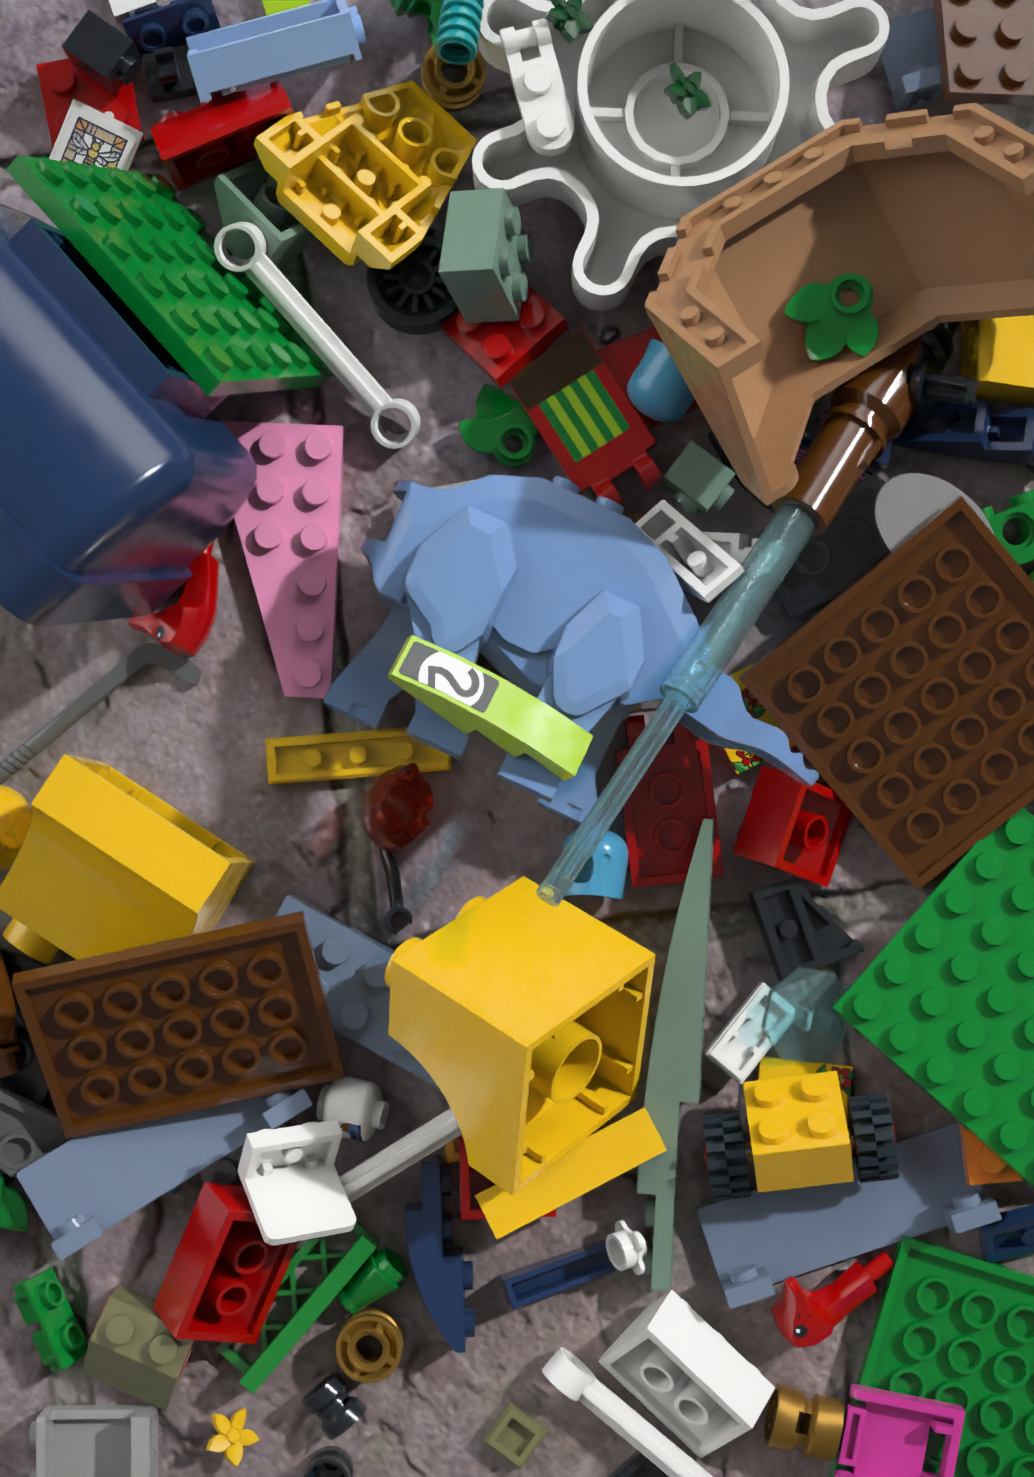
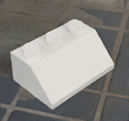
M672 1289L647 1306L598 1361L700 1459L751 1430L775 1389L754 1365L741 1356L719 1332L715 1331L692 1309L688 1302L681 1299Z

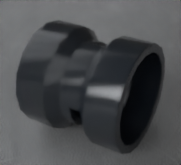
M338 1371L331 1373L319 1382L301 1401V1404L309 1414H316L321 1418V1429L330 1440L337 1438L348 1430L367 1409L359 1397H353L348 1394L346 1381Z
M337 1446L320 1448L312 1455L304 1477H353L354 1465L352 1458L345 1450Z

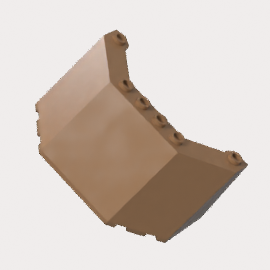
M977 103L954 105L953 114L929 117L927 109L891 113L886 115L885 123L864 126L862 125L861 118L840 120L680 218L675 230L678 237L676 245L667 249L657 273L660 280L657 291L649 293L644 306L741 483L766 506L785 496L796 486L799 475L794 461L813 403L846 381L855 378L859 373L886 356L894 354L899 348L923 333L934 329L939 323L1034 315V135ZM845 273H856L863 276L869 281L874 292V301L870 310L879 324L878 338L875 345L865 357L855 354L846 345L832 358L822 361H811L805 347V334L808 324L795 321L785 315L788 302L793 295L809 283L830 284L837 276ZM846 291L841 294L840 300L846 306H853L858 302V297L854 292Z

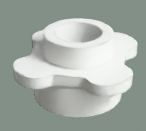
M617 1221L615 1223L616 1232L609 1234L606 1238V1250L609 1259L619 1271L632 1268L636 1275L643 1274L645 1272V1265L642 1258L647 1255L645 1239L639 1231L630 1230L625 1221Z

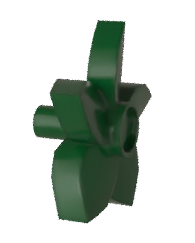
M551 0L555 8H551L544 16L546 20L553 23V27L560 31L561 36L568 43H571L578 34L588 33L594 27L590 18L583 12H580L582 0H568L567 2L565 0Z
M676 62L669 65L670 75L674 83L667 86L663 93L670 97L673 104H677L679 113L686 120L692 117L696 111L706 110L712 106L708 95L703 90L698 89L701 84L702 72L695 71L685 77Z

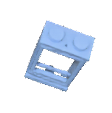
M322 0L186 37L189 47L187 59L201 103L212 100L211 92L222 90L224 96L230 94L229 88L235 86L236 92L331 67L349 62V55L351 54L354 55L355 61L360 60L362 56L359 45L367 43L361 17L356 6L348 8L345 0Z

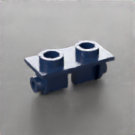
M174 0L169 5L163 7L160 5L136 14L132 11L130 12V18L122 20L127 36L134 41L142 59V53L153 52V49L172 46V48L187 44L186 37L221 28L212 0Z

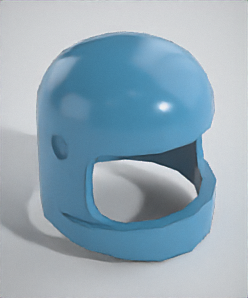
M651 338L645 348L647 351L643 359L631 375L627 386V394L633 406L645 416L662 423H671L684 416L695 398L665 344Z
M580 828L570 833L562 847V850L569 852L572 857L570 875L565 881L555 880L553 894L558 897L596 895L622 899L629 854L625 841L619 835L600 828Z

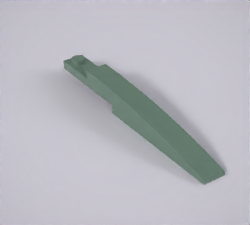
M715 818L703 819L689 866L667 957L648 1067L644 1107L667 1151L638 1165L637 1193L656 1195L655 1199L647 1198L645 1226L654 1228L653 1246L647 1245V1255L643 1258L645 1272L643 1274H651V1290L670 1291L673 1278L681 1103H699L701 1096Z

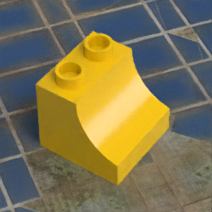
M64 754L31 803L33 813L27 836L12 867L0 885V909L13 917L2 935L20 951L40 962L50 964L60 949L76 960L212 931L257 862L107 763Z
M522 876L488 899L483 896L471 899L462 907L455 920L425 939L413 937L403 942L390 957L384 975L385 983L390 988L388 1035L400 1043L419 1061L440 1088L460 1127L469 1166L512 1196L636 1099L656 956L653 952L525 876Z

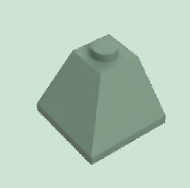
M260 159L218 175L214 181L222 227L224 228L236 222H249L257 226L266 240L265 254L279 270L287 266L316 238L279 203L276 196L278 182L265 171ZM240 231L236 234H228L226 247L236 257L240 259L253 257L255 245L247 232Z

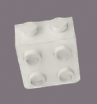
M337 1119L307 1122L297 1126L262 1129L257 1132L247 1133L237 1171L265 1243L275 1246L353 1230L356 1216L334 1166L343 1135Z

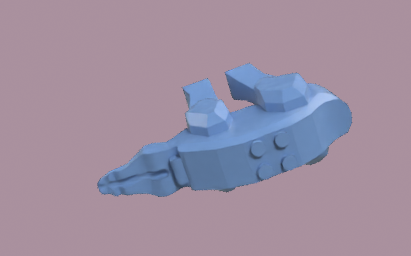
M488 475L467 484L446 489L421 486L406 480L397 482L393 493L402 501V504L386 542L364 538L360 546L363 555L373 570V581L382 606L390 611L380 630L330 685L323 700L327 708L378 731L389 705L405 692L404 689L388 679L387 675L407 637L414 635L475 664L480 652L505 680L551 706L593 735V739L575 777L563 781L526 753L513 757L507 752L496 775V778L539 797L536 806L581 827H591L599 810L595 774L620 722L634 711L647 708H655L665 712L710 745L753 753L807 787H812L818 780V771L809 770L804 766L803 754L790 751L788 737L782 730L752 718L746 711L740 687L732 677L705 668L711 660V651L707 645L698 639L700 632L698 622L666 556L630 518L622 515L624 508L620 504L601 496L597 498L596 502L578 494L581 489L578 485L559 476H554L551 482L538 477ZM415 698V714L407 728L406 736L463 761L470 746L469 733H463Z

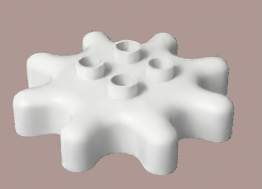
M484 0L478 43L479 51L484 59L496 69L510 74L499 30L512 26L515 31L532 27V21L544 18L551 8H555L552 2L547 0ZM582 0L580 12H583L590 18L594 27L588 33L578 34L571 43H568L561 36L560 31L553 27V23L547 20L574 121V137L571 145L565 152L557 156H545L537 153L527 139L522 119L510 126L491 132L481 138L474 148L472 171L475 190L505 188L512 206H520L537 199L551 198L562 201L572 208L584 224L585 230L572 264L571 284L573 293L577 300L588 309L595 311L612 310L627 297L643 265L656 256L665 255L668 248L675 247L678 240L675 230L681 217L835 124L828 112L827 93L837 86L856 80L872 70L888 38L890 29L888 16L882 6L873 0H844L828 7L817 9L799 6L792 0ZM536 46L520 50L523 61L539 57ZM674 62L681 68L685 77L695 71L702 72L701 84L698 89L703 90L708 95L712 105L706 110L696 111L687 120L679 113L677 104H673L670 97L663 93L667 86L674 83L669 65Z

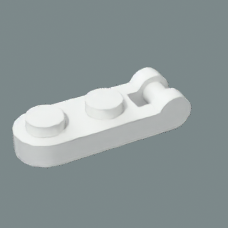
M542 18L532 21V27L515 31L512 26L499 30L527 139L537 153L545 156H557L565 152L572 143L574 121L552 44L547 20ZM536 46L539 57L523 61L520 50Z

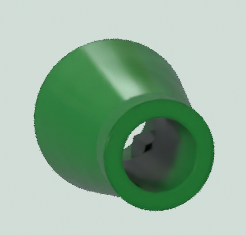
M383 1247L379 1251L374 1250L346 1286L338 1293L339 1300L350 1313L356 1314L362 1308L402 1288V1280L408 1276L407 1268L392 1249Z

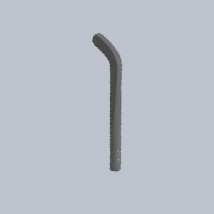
M147 643L137 647L105 676L26 740L23 745H20L17 750H14L11 755L0 762V783L3 784L25 764L147 665H157L167 669L187 684L196 686L200 681L202 671L184 656L171 653L162 645Z

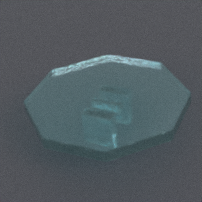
M798 967L769 991L761 1028L780 1058L815 1062L844 1038L847 1023L830 1009L845 992L834 972Z

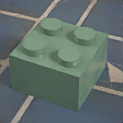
M505 188L450 191L439 265V274L466 323L519 321L521 303L526 302L528 298V281L525 275L526 264L532 261L534 248L531 235L529 233L526 234L521 225L518 207L512 206Z

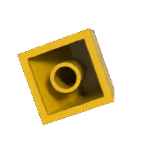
M1034 315L961 321L960 376L977 379L979 386L975 390L976 400H988L989 403L1034 404Z

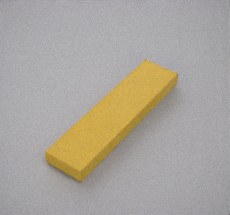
M408 727L265 739L269 785L452 770L451 756L406 736Z
M643 1107L588 1136L513 1196L498 1185H494L478 1193L475 1197L496 1239H499L667 1151L646 1108Z

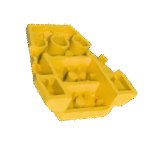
M411 80L365 93L360 103L342 107L339 101L326 104L324 113L306 118H304L301 111L289 114L258 135L254 146L265 171L278 182L276 196L279 203L344 264L353 266L363 260L370 268L390 270L421 245L429 227L440 211L478 140Z

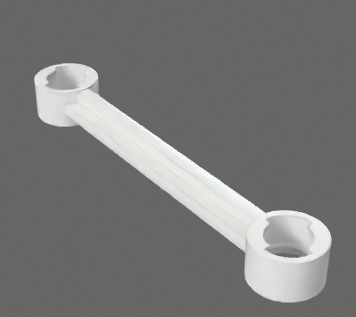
M236 222L221 229L214 242L215 255L220 264L228 270L234 272L244 271L371 415V431L378 443L391 449L407 445L416 436L420 428V415L415 406L404 399H392L267 257L265 254L266 240L262 231L257 226L249 222ZM247 232L255 245L253 257L249 259H240L235 255L230 257L226 249V239L229 233ZM398 408L404 411L409 417L411 424L409 433L394 434L389 430L384 432L380 423L383 410Z
M449 1108L341 1175L339 1178L349 1202L351 1203L460 1136L462 1133L452 1109ZM308 1239L299 1241L296 1249L301 1248Z
M559 1347L542 1368L543 1374L558 1390L570 1399L580 1401L669 1477H713L596 1379L593 1372L567 1349Z

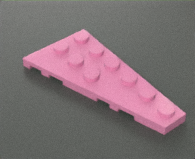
M222 421L252 455L257 465L256 482L246 501L234 516L284 696L286 698L324 699L330 685L333 683L345 429L340 425Z

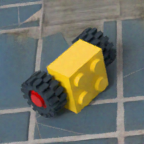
M837 1071L743 1082L751 1142H746L747 1148L744 1146L740 1111L702 1115L705 1139L704 1153L707 1172L710 1175L713 1201L751 1196L746 1158L749 1159V1162H754L758 1193L853 1182L851 1150L855 1154V1163L860 1183L899 1179L896 1137L886 1093L848 1097L847 1105L851 1128L848 1130Z

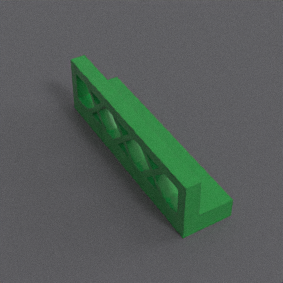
M357 1219L351 1231L358 1237L348 1249L327 1251L326 1236L308 1239L293 1255L281 1283L282 1285L290 1275L291 1287L279 1288L276 1296L291 1295L293 1314L287 1321L267 1322L266 1318L261 1330L262 1351L252 1363L232 1347L231 1342H220L215 1348L243 1373L239 1383L252 1394L257 1391L377 1248L380 1239ZM320 1240L321 1251L310 1252V1250ZM328 1258H339L329 1270ZM321 1259L322 1280L317 1285L297 1287L296 1267L304 1260ZM298 1294H309L299 1306ZM268 1330H279L269 1341Z

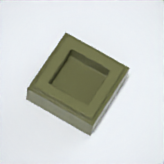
M510 1400L483 1437V1443L521 1470L548 1433V1427Z

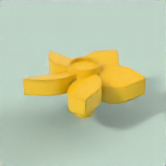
M246 1407L234 1412L230 1420L222 1414H211L212 1424L219 1434L213 1435L209 1439L206 1451H223L225 1459L233 1467H237L243 1457V1446H250L260 1440L254 1431L242 1429L246 1422Z

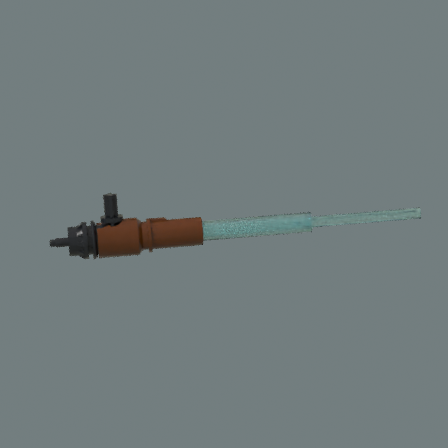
M960 321L939 323L934 329L923 333L899 348L894 354L886 356L834 390L830 399L831 408L825 411L820 420V431L796 465L799 475L796 486L788 494L772 503L775 514L741 564L745 572L725 588L660 686L659 690L664 700L537 889V896L544 902L554 907L559 906L685 712L695 713L698 711L809 539L825 533L866 468L872 461L882 456L887 443L898 439L918 407L930 408L936 400L965 405L975 402L977 398L975 390L979 386L977 379L942 374L953 352L952 337L959 328Z

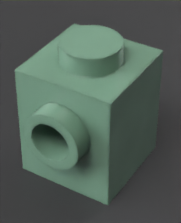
M691 440L664 475L661 485L674 495L671 500L682 511L691 516L697 512L705 517L711 508L720 512L733 495L735 489L729 486L736 473Z

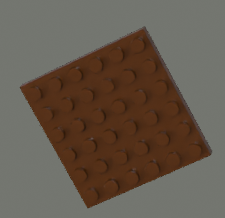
M960 495L739 676L742 683L917 890L969 851L978 840H983L1034 800V583Z

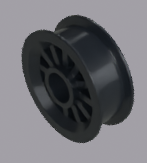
M429 228L421 245L414 250L416 251V258L411 259L408 255L403 259V265L397 263L390 269L396 274L387 273L388 270L367 266V287L374 309L386 324L402 333L411 335L435 333L441 330L440 325L458 310L450 292L448 291L446 294L440 290L447 289L439 274L440 264L435 266L441 258L444 234ZM423 252L430 253L426 260L423 259ZM415 273H422L430 278L427 286L419 290L411 289L405 283ZM384 285H390L393 287L385 290ZM400 297L396 304L392 302V300ZM432 297L439 301L440 304L434 307L431 301ZM409 302L412 303V311L405 310ZM424 303L427 310L419 312L420 304Z

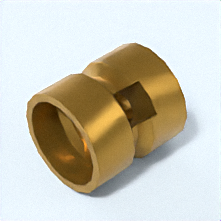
M776 1384L766 1413L764 1425L765 1446L787 1452L794 1451L798 1446L801 1447L804 1456L827 1462L833 1461L842 1434L844 1402L842 1399L818 1393L808 1399L802 1389ZM799 1411L804 1412L800 1432L796 1431Z

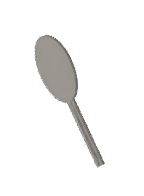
M921 473L897 475L881 486L875 498L874 519L876 527L889 552L893 551L959 495L966 500L992 533L993 530L981 509L970 497L954 485L935 476Z

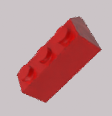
M279 80L246 90L235 91L224 96L223 94L212 95V100L202 102L199 107L185 113L175 111L166 114L159 120L158 124L151 126L150 130L160 157L179 192L258 159L259 155L254 146L256 137L285 116L293 114L294 111Z
M204 1182L154 1302L153 1309L175 1339L256 1344L299 1241L275 1246L265 1243L244 1187Z

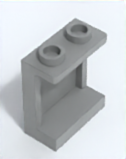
M152 1404L47 1405L37 1416L36 1421H32L30 1425L29 1448L30 1450H36V1468L31 1470L30 1477H158V1407Z

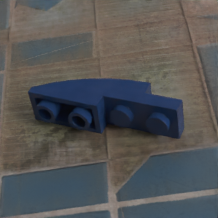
M427 1155L421 1160L422 1202L406 1203L404 1208L407 1246L417 1285L430 1315L456 1353L466 1352L467 1338L475 1337V1310L465 1306V1290H473L474 1286L473 1261H464L463 1247L445 1248V1243H453L452 1214L444 1215L443 1196H451V1168L442 1167V1155Z

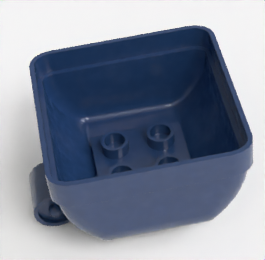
M1 203L0 604L18 619L38 627L149 616L193 576L189 566L226 528L252 491L257 479V465L252 455L212 411L228 395L207 396L58 228L48 225L39 218Z

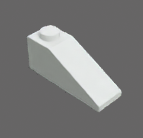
M664 499L635 523L666 556L681 589L707 603L745 572L742 565Z

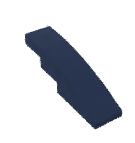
M936 400L930 408L918 407L898 439L892 441V444L942 455L1034 465V408H991L988 400H975L973 404L967 405Z

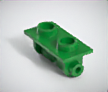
M52 1266L33 1278H27L13 1286L16 1295L12 1298L16 1302L26 1325L39 1322L42 1328L32 1333L31 1336L44 1366L49 1364L52 1372L58 1369L62 1371L86 1355L88 1343L84 1332L75 1318L65 1296L64 1289L58 1281Z

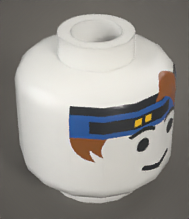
M345 1076V1078L334 1080L331 1085L326 1084L321 1090L316 1110L317 1119L319 1121L337 1119L343 1133L342 1138L365 1142L373 1136L376 1129L382 1130L385 1127L389 1114V1103L383 1101L382 1091L378 1084Z

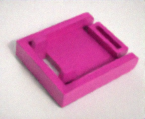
M851 1384L849 1395L852 1398L865 1401V1405L847 1403L837 1462L838 1464L853 1466V1470L835 1469L834 1477H954L966 1412L961 1405ZM930 1426L934 1432L946 1434L938 1474L922 1471Z

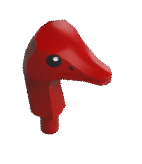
M214 541L189 566L193 576L186 582L183 594L177 604L171 605L163 611L152 613L149 616L130 617L129 626L149 635L160 642L171 653L184 657L196 656L209 638L217 613L219 562L212 556Z
M885 1251L863 1266L856 1261L833 1283L815 1291L802 1288L795 1277L788 1276L783 1280V1289L778 1300L771 1307L776 1327L781 1335L794 1347L801 1348L817 1345L832 1335L834 1327L877 1291L874 1281L893 1269V1261Z

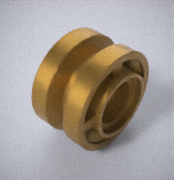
M435 44L426 53L420 75L421 89L445 111L458 112L465 110L478 99L486 78V63L478 48L475 59L464 65H453L440 59L435 53ZM448 67H454L463 73L465 79L459 83H451L443 77L441 71Z
M365 1308L356 1314H352L343 1324L336 1342V1357L343 1372L353 1380L361 1383H376L389 1377L395 1371L401 1359L404 1346L402 1328L394 1316L382 1309ZM366 1335L374 1336L380 1340L383 1349L378 1354L368 1355L361 1351L358 1346V1340Z

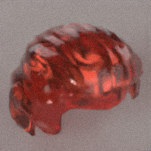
M411 762L407 766L399 765L392 770L386 771L373 781L363 798L361 808L363 827L375 845L386 852L402 851L412 844L413 841L417 840L427 830V827L431 826V822L426 814L434 807L433 792L430 784L419 772L416 763Z

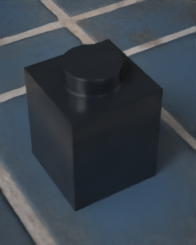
M89 9L61 46L73 66L115 95L123 84L128 85L134 80L140 69L142 58L134 41Z

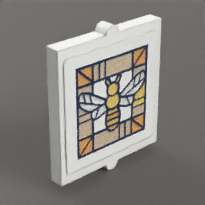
M73 99L49 159L64 162L69 160L84 165L94 164L98 167L111 169L116 167L120 170L129 171L144 133L114 119V114L110 111L102 113Z

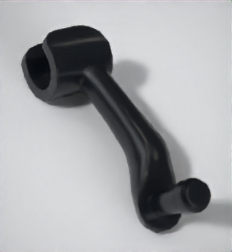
M405 832L400 833L397 838L387 845L382 842L379 847L390 902V909L384 915L383 924L389 933L395 935L397 932L390 923L393 913H402L410 924H412L413 918L410 911L404 908L400 870L392 854L394 850L408 842L409 838Z

